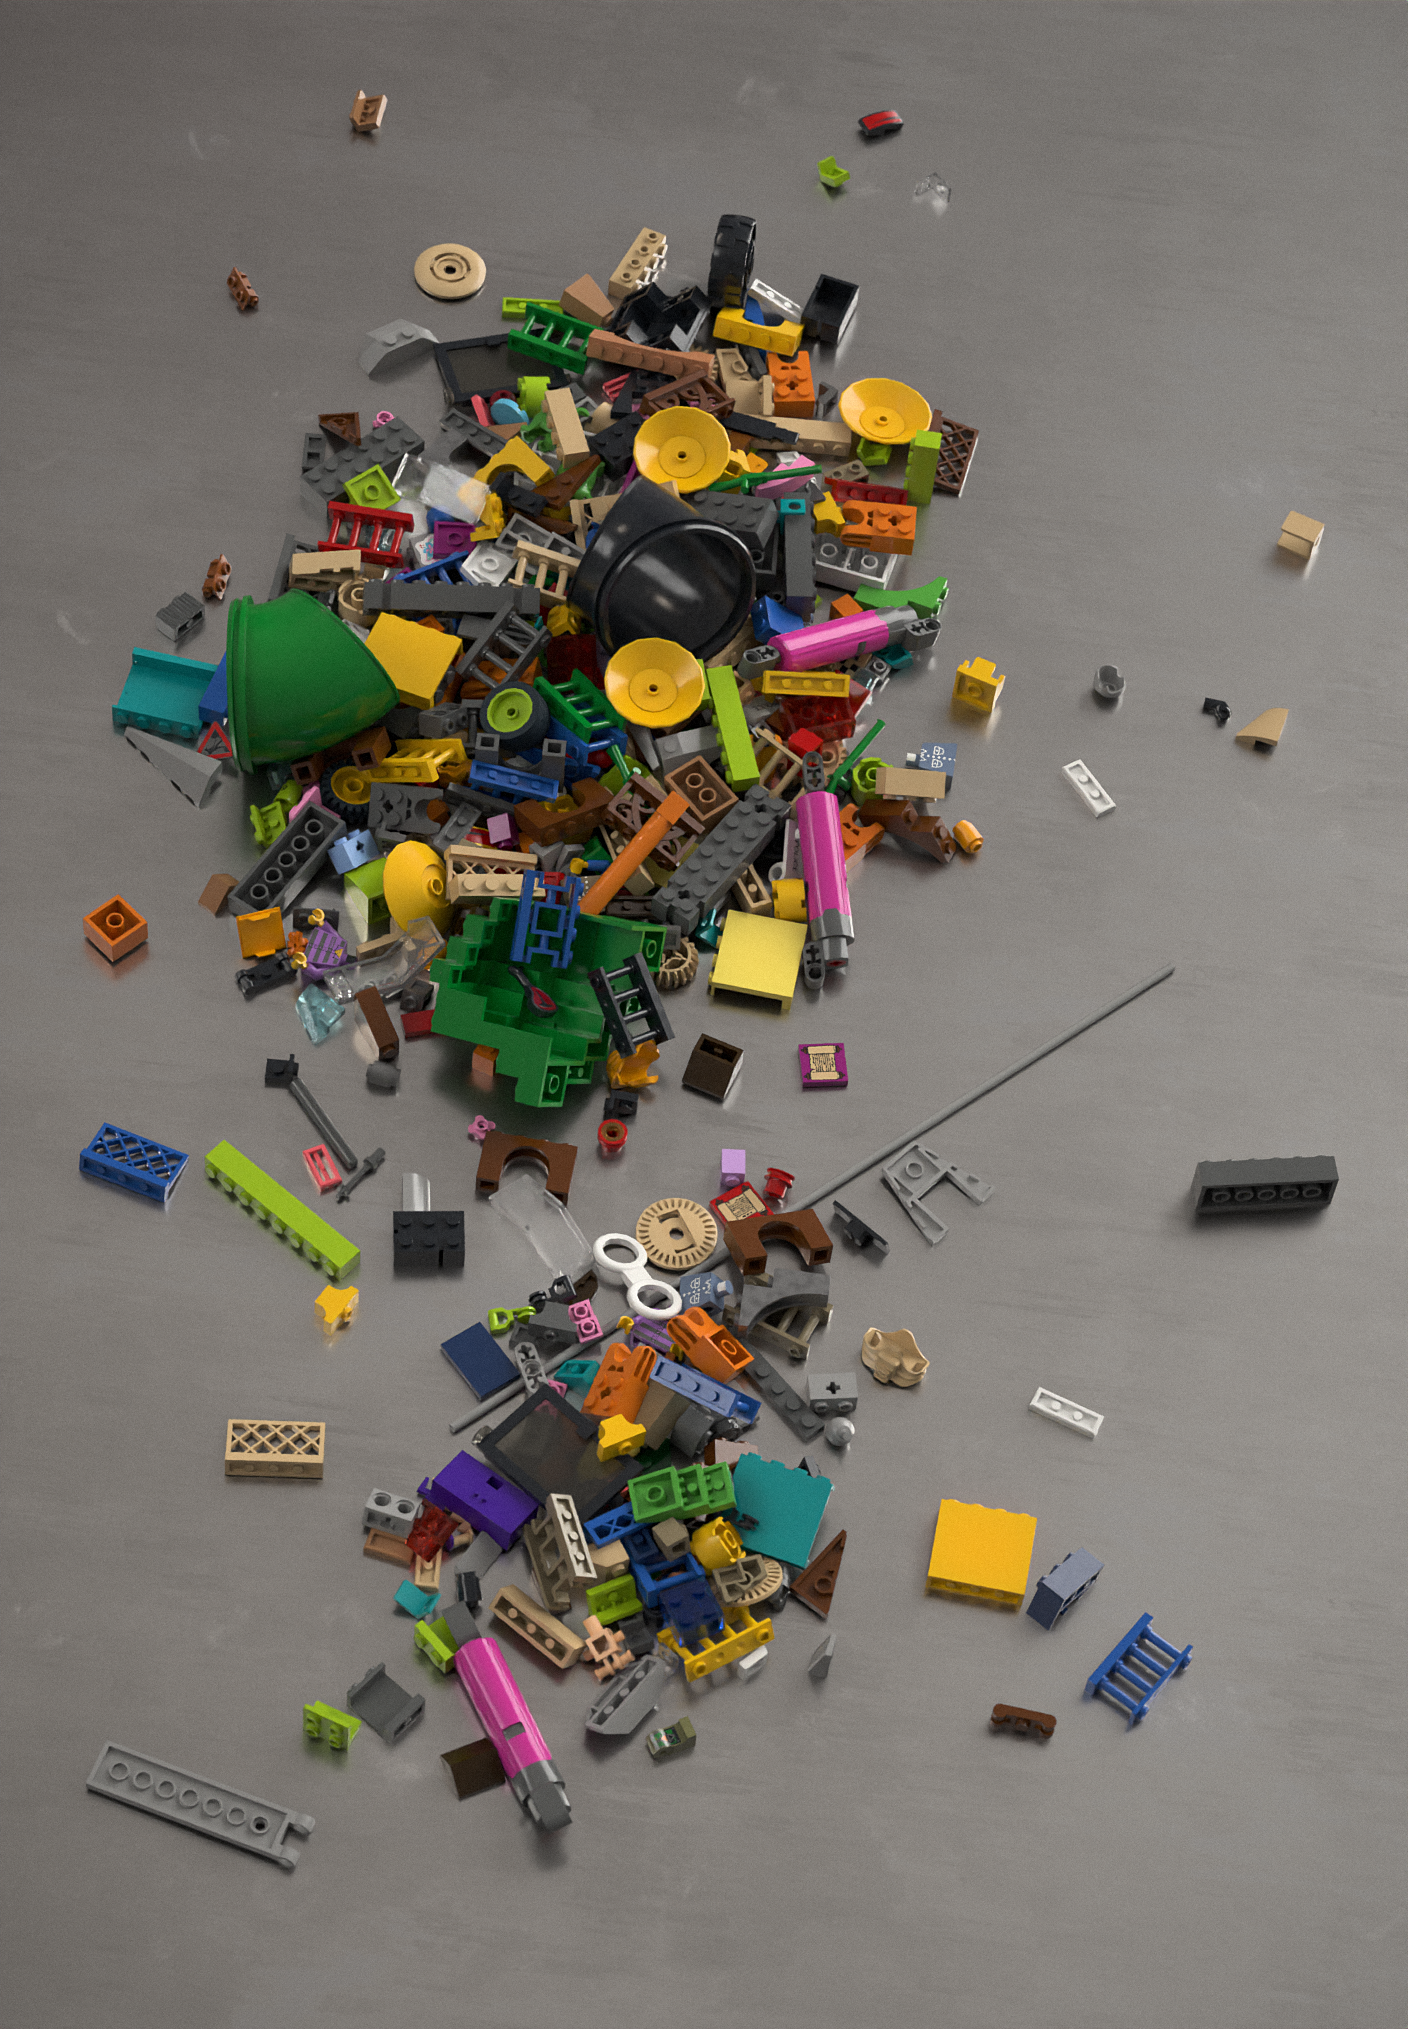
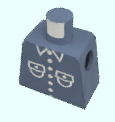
M923 743L920 755L907 753L905 766L917 767L918 770L946 772L945 789H951L957 744Z
M711 1272L680 1277L682 1309L679 1315H683L687 1309L696 1306L703 1309L710 1318L722 1312L724 1309V1296L733 1293L731 1282L728 1280L723 1282V1280Z

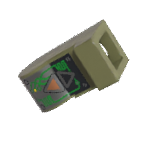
M686 1716L679 1719L676 1724L651 1732L646 1736L645 1740L653 1757L660 1758L695 1746L697 1735L689 1717Z

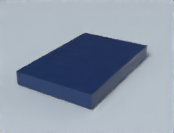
M481 1322L440 1344V1349L480 1401L520 1378L521 1373Z

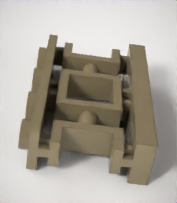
M551 1493L546 1498L547 1503L545 1505L548 1516L544 1520L532 1519L531 1525L525 1524L522 1530L546 1608L549 1610L566 1611L570 1604L567 1593L570 1588L583 1589L585 1583H593L597 1576L572 1496ZM557 1547L559 1548V1552L561 1555V1557L558 1560L555 1554V1550L557 1549Z

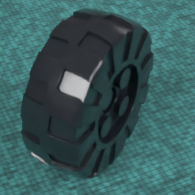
M724 214L719 220L717 233L714 238V251L710 262L711 269L708 276L707 297L713 302L712 306L718 308H743L755 259L757 226L756 220L736 214Z

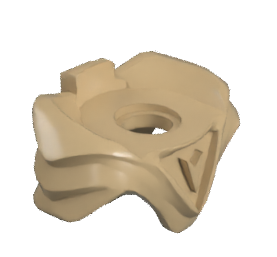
M872 1327L864 1335L862 1360L865 1365L875 1370L873 1374L875 1378L884 1383L891 1380L900 1387H908L923 1379L930 1362L920 1352L914 1336L909 1330L901 1329L895 1332H882Z

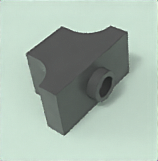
M546 1301L544 1310L541 1313L530 1315L528 1335L545 1338L548 1341L574 1344L577 1324L573 1323L568 1317L569 1305Z

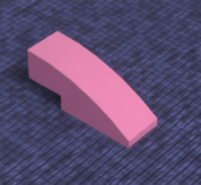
M801 455L789 467L781 463L774 471L815 466V463ZM813 475L772 480L756 486L755 497L772 500L782 497L784 492H793L813 478Z

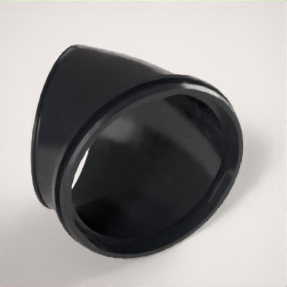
M640 475L623 491L591 540L570 584L566 597V608L578 614L594 627L599 643L611 658L621 647L637 639L660 638L676 642L692 653L696 660L702 659L704 664L726 648L745 624L754 603L756 570L749 548L733 529L720 521L705 517L669 490L646 476Z

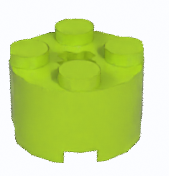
M523 376L518 378L517 390L520 391V398H517V404L521 411L524 410L528 418H534L535 415L541 412V401L544 400L545 391H549L546 385L550 384L549 377Z
M869 757L862 759L860 764L853 769L851 794L860 807H862L866 799H883V795L875 794L877 768L894 767L891 764L889 766L887 763L882 762L881 758Z

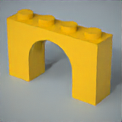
M724 307L716 317L714 337L788 356H793L800 346L805 326L787 320L778 327L757 325L744 319V309Z
M518 436L510 439L505 444V447L498 454L493 455L489 463L484 468L479 469L475 473L474 478L464 484L456 494L462 503L485 525H490L485 495L491 494L489 486L500 472L516 471L523 473L537 487L555 476L551 468ZM499 510L500 518H503L506 524L507 515L502 510Z

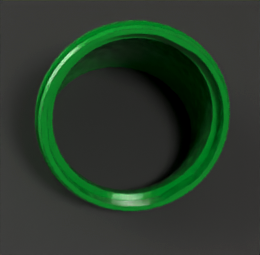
M292 588L279 598L260 604H254L253 598L250 595L243 596L242 600L236 598L231 601L228 613L226 642L227 705L234 765L240 772L247 770L249 774H257L259 765L303 758L332 748L372 725L400 702V695L394 682L374 654L343 621L306 592Z

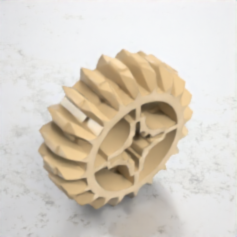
M688 937L680 938V950L663 949L659 972H650L652 980L656 981L657 987L660 984H665L666 989L669 985H673L676 989L678 983L684 986L686 980L691 981L693 975L697 972V966L699 965L698 951L694 949L693 942L688 943Z

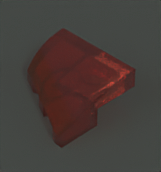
M424 1498L421 1503L425 1507L422 1516L415 1518L413 1529L408 1535L405 1545L429 1563L459 1524Z

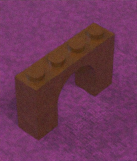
M385 726L361 731L332 748L307 757L294 759L290 767L297 785L318 781L322 773L334 762L338 763L342 759L354 758L359 772L378 768L392 745Z
M589 777L572 783L573 802L579 807L578 809L563 813L551 812L543 808L532 798L513 805L515 824L542 848L605 824L600 815L613 800L614 796L596 780Z
M486 1131L476 1175L475 1189L499 1193L502 1174L506 1166L514 1160L528 1158L541 1163L548 1172L544 1202L567 1205L577 1162L578 1146H572L569 1143L550 1142L546 1139H532L523 1135H509L500 1131Z
M813 1209L727 1221L725 1224L723 1240L742 1276L765 1273L768 1255L761 1242L773 1238L793 1243L800 1250L808 1266L830 1263L833 1244Z

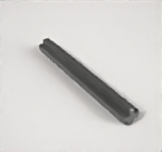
M299 1078L291 1081L290 1088L346 1167L351 1169L357 1166L358 1158L303 1081Z

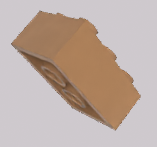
M701 755L664 776L665 791L668 795L675 791L690 804L685 812L705 827L701 833L703 836L714 830L739 802L737 796Z

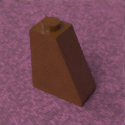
M376 986L355 993L354 1020L378 1061L393 1057L396 1053H399V1038Z

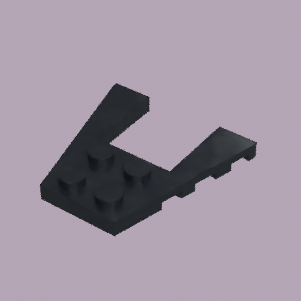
M645 369L631 370L611 409L610 419L621 420L632 413V399H642L644 394L676 381L675 376ZM679 400V406L690 407L686 400Z

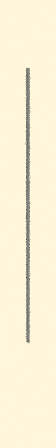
M1172 963L1164 966L780 1213L800 1211L1166 977L1175 971V966ZM726 1247L682 1276L704 1273L731 1256V1253ZM680 1277L668 1285L678 1290L680 1288ZM657 1291L641 1301V1303L651 1307L667 1296ZM630 1308L601 1327L603 1336L617 1329L616 1326L622 1316L634 1318L639 1314ZM601 1338L582 1345L580 1341L542 1365L545 1374ZM535 1369V1370H533L532 1372H530L529 1374H530V1375H533V1374L537 1373L538 1370ZM519 1379L449 1424L450 1429L455 1433L525 1388L523 1379Z

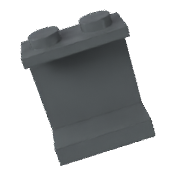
M383 1662L376 1668L374 1666L366 1672L364 1679L359 1684H353L347 1691V1706L390 1744L425 1711L426 1699L419 1693L413 1698L385 1674V1664Z

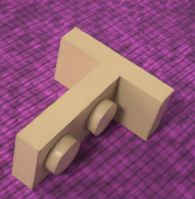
M391 917V934H385L381 938L370 942L366 941L356 946V957L359 966L401 951L408 965L417 962V948L411 937L400 929L394 918Z

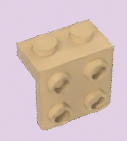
M763 375L758 382L728 379L725 382V394L736 400L733 408L735 412L761 416H772L774 414L775 405L772 403V396L775 385L772 383V376Z

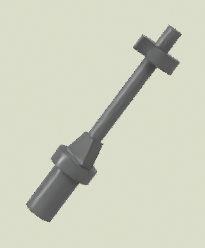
M378 1148L370 1157L367 1156L363 1160L364 1165L362 1169L345 1186L340 1184L337 1187L338 1194L336 1197L338 1199L342 1195L345 1198L350 1195L349 1188L365 1172L374 1170L377 1167V1162L386 1152L382 1148Z

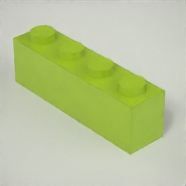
M917 429L916 438L911 437L909 450H913V452L909 451L907 464H911V466L907 465L905 478L909 479H904L903 489L909 490L907 501L930 504L942 433Z

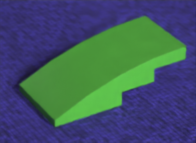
M726 1461L706 1468L696 1464L678 1471L672 1466L628 1480L636 1523L662 1522L671 1517H674L676 1520L686 1519L737 1506L730 1470Z

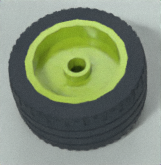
M509 681L498 685L488 693L480 708L479 717L484 732L486 734L500 735L499 748L508 752L518 753L530 750V748H533L543 740L550 727L551 714L547 703L537 690L521 681Z

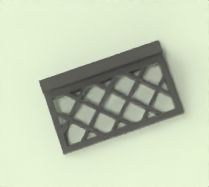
M286 534L268 601L279 598L290 590L286 583H289V565L292 555L297 554L295 552L296 548L304 550L306 553L319 552L318 547L294 540L295 535ZM299 589V590L304 591V592H306L307 594H309V592H308L307 590H305V589ZM319 594L312 597L318 600Z

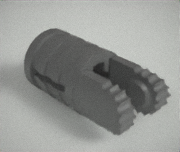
M777 1562L781 1566L783 1580L780 1587L767 1597V1600L772 1603L771 1605L776 1611L784 1609L790 1589L793 1567L786 1562Z

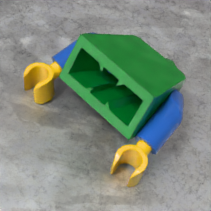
M594 836L583 846L585 848L584 853L581 855L583 860L580 858L572 859L569 866L572 873L580 874L582 868H586L587 871H594L596 875H602L612 864L613 859L610 851L597 836Z

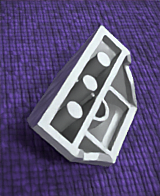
M399 319L365 334L358 364L369 377L433 350V344H438L439 342L430 330L404 319Z
M646 1654L641 1658V1661L632 1663L618 1672L587 1707L586 1728L602 1734H629L660 1699L666 1666L665 1661Z

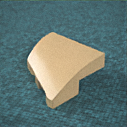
M1272 708L1266 710L1238 732L1235 739L1252 745L1257 740L1277 746L1289 709Z

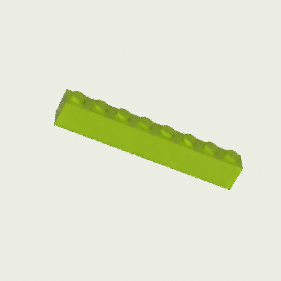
M223 1140L204 1156L205 1171L211 1178H216L227 1191L235 1193L244 1205L252 1207L261 1219L269 1221L278 1233L286 1235L295 1247L302 1248L308 1257L314 1262H319L329 1275L336 1276L339 1280H342L360 1263V1250L226 1140Z

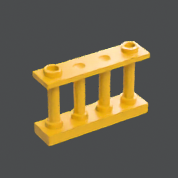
M764 670L762 677L750 679L754 690H760L763 693L849 697L850 675L822 671L786 672Z
M398 739L395 741L398 752L389 758H384L380 767L366 771L370 782H434L439 779L436 770L438 766L446 761H465L467 756L461 739Z
M711 1605L657 1633L661 1653L667 1657L677 1652L682 1657L687 1680L690 1683L774 1640L775 1637L771 1620L767 1618L757 1623L749 1615L748 1605L740 1607ZM740 1619L748 1629L736 1634L728 1625ZM719 1630L727 1639L715 1645L707 1636ZM698 1641L706 1650L694 1656L686 1646Z

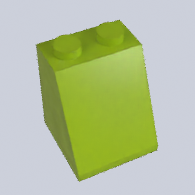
M385 857L372 860L368 864L344 872V886L367 925L392 916L383 893V870L387 860Z

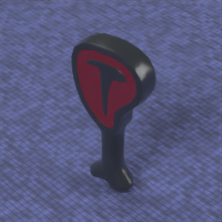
M509 965L508 973L514 976L524 989L529 1011L540 1018H552L558 1011L555 1001L543 990L529 982L523 973L524 967Z

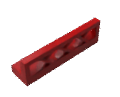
M828 477L824 479V484L832 485L831 496L835 502L845 503L849 500L906 506L909 490Z

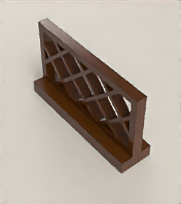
M935 409L928 431L942 433L941 440H944L948 447H940L939 456L943 462L937 463L936 473L939 477L934 479V486L959 495L979 430L942 417L943 411ZM942 424L950 427L952 432L945 433ZM966 433L973 437L965 441L961 434ZM956 436L960 443L953 445L949 438ZM963 447L967 454L961 456L957 449ZM951 451L955 458L948 459L945 452ZM959 462L963 469L956 471L952 464ZM947 466L951 473L944 475L940 468ZM954 477L958 485L950 484L947 479Z

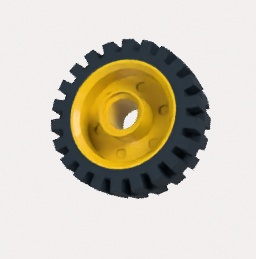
M343 759L339 760L337 764L334 762L326 769L319 789L322 805L340 815L343 821L346 818L349 819V823H354L355 819H357L358 823H362L364 819L368 821L371 782L367 771L359 772L356 763H353L352 759H347L346 763Z

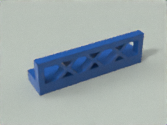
M628 1502L584 1523L583 1534L587 1545L594 1543L597 1549H600L655 1522L635 1523L632 1502ZM632 1521L631 1525L626 1528L619 1527L622 1524Z

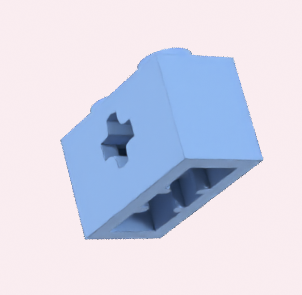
M359 829L347 834L348 839L345 836L334 841L335 846L327 850L338 875L352 870L380 854L369 829L360 832Z

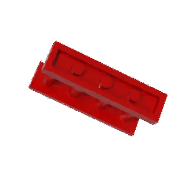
M329 501L328 513L329 518L333 522L327 542L318 541L317 543L319 552L361 549L360 562L383 565L391 569H403L402 554L398 552L403 533H413L415 526L413 514ZM341 522L354 523L348 545L336 543ZM363 525L374 526L369 549L356 547ZM385 528L395 530L390 552L377 550L382 531Z

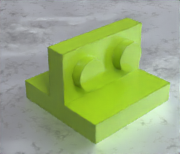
M379 464L342 485L350 499L348 504L386 510L401 500Z

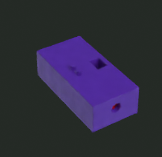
M463 1450L432 1481L430 1497L444 1505L452 1513L454 1512L479 1532L484 1531L505 1550H508L523 1534L522 1527L525 1524L531 1525L532 1519L537 1518L539 1504Z

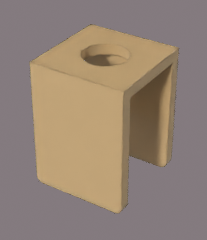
M1290 511L1281 527L1283 533L1277 542V546L1310 560L1320 543L1325 524L1295 511Z

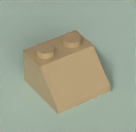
M620 1539L600 1549H597L594 1543L587 1546L597 1578L593 1583L586 1584L596 1587L627 1575L629 1557Z

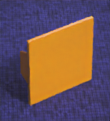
M280 907L236 917L242 958L255 955L258 957L275 954L276 950L287 948Z

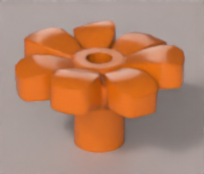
M301 931L290 932L288 934L289 940H287V948L290 949L287 951L289 957H292L297 952L304 954L309 941L307 938H303Z

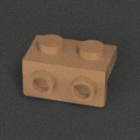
M358 90L349 115L350 122L354 124L358 132L379 128L387 103L385 95L366 98L363 91Z

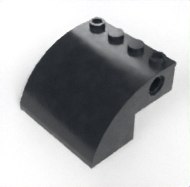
M653 281L624 297L607 332L615 333L614 335L627 341L652 348L690 352L689 348L696 341L698 331L704 326L703 321L710 314L709 309L713 302L709 300L697 285L669 299Z

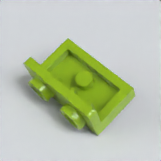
M280 801L260 810L255 805L250 806L252 812L250 820L257 831L254 833L258 844H263L266 849L273 844L288 826L284 807Z
M630 1573L586 1590L589 1615H596L601 1626L643 1610L641 1602L636 1597L635 1582Z

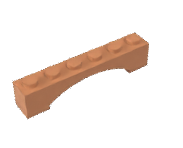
M594 329L588 339L586 353L588 357L678 377H686L702 369L709 374L708 378L712 375L715 355L698 351L678 352L652 348L622 339L614 335L615 333Z

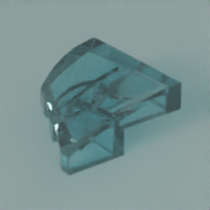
M312 983L303 991L296 1002V1009L299 1015L302 1016L303 1024L308 1029L312 1044L315 1046L330 1033V1027L345 1014L344 1007Z

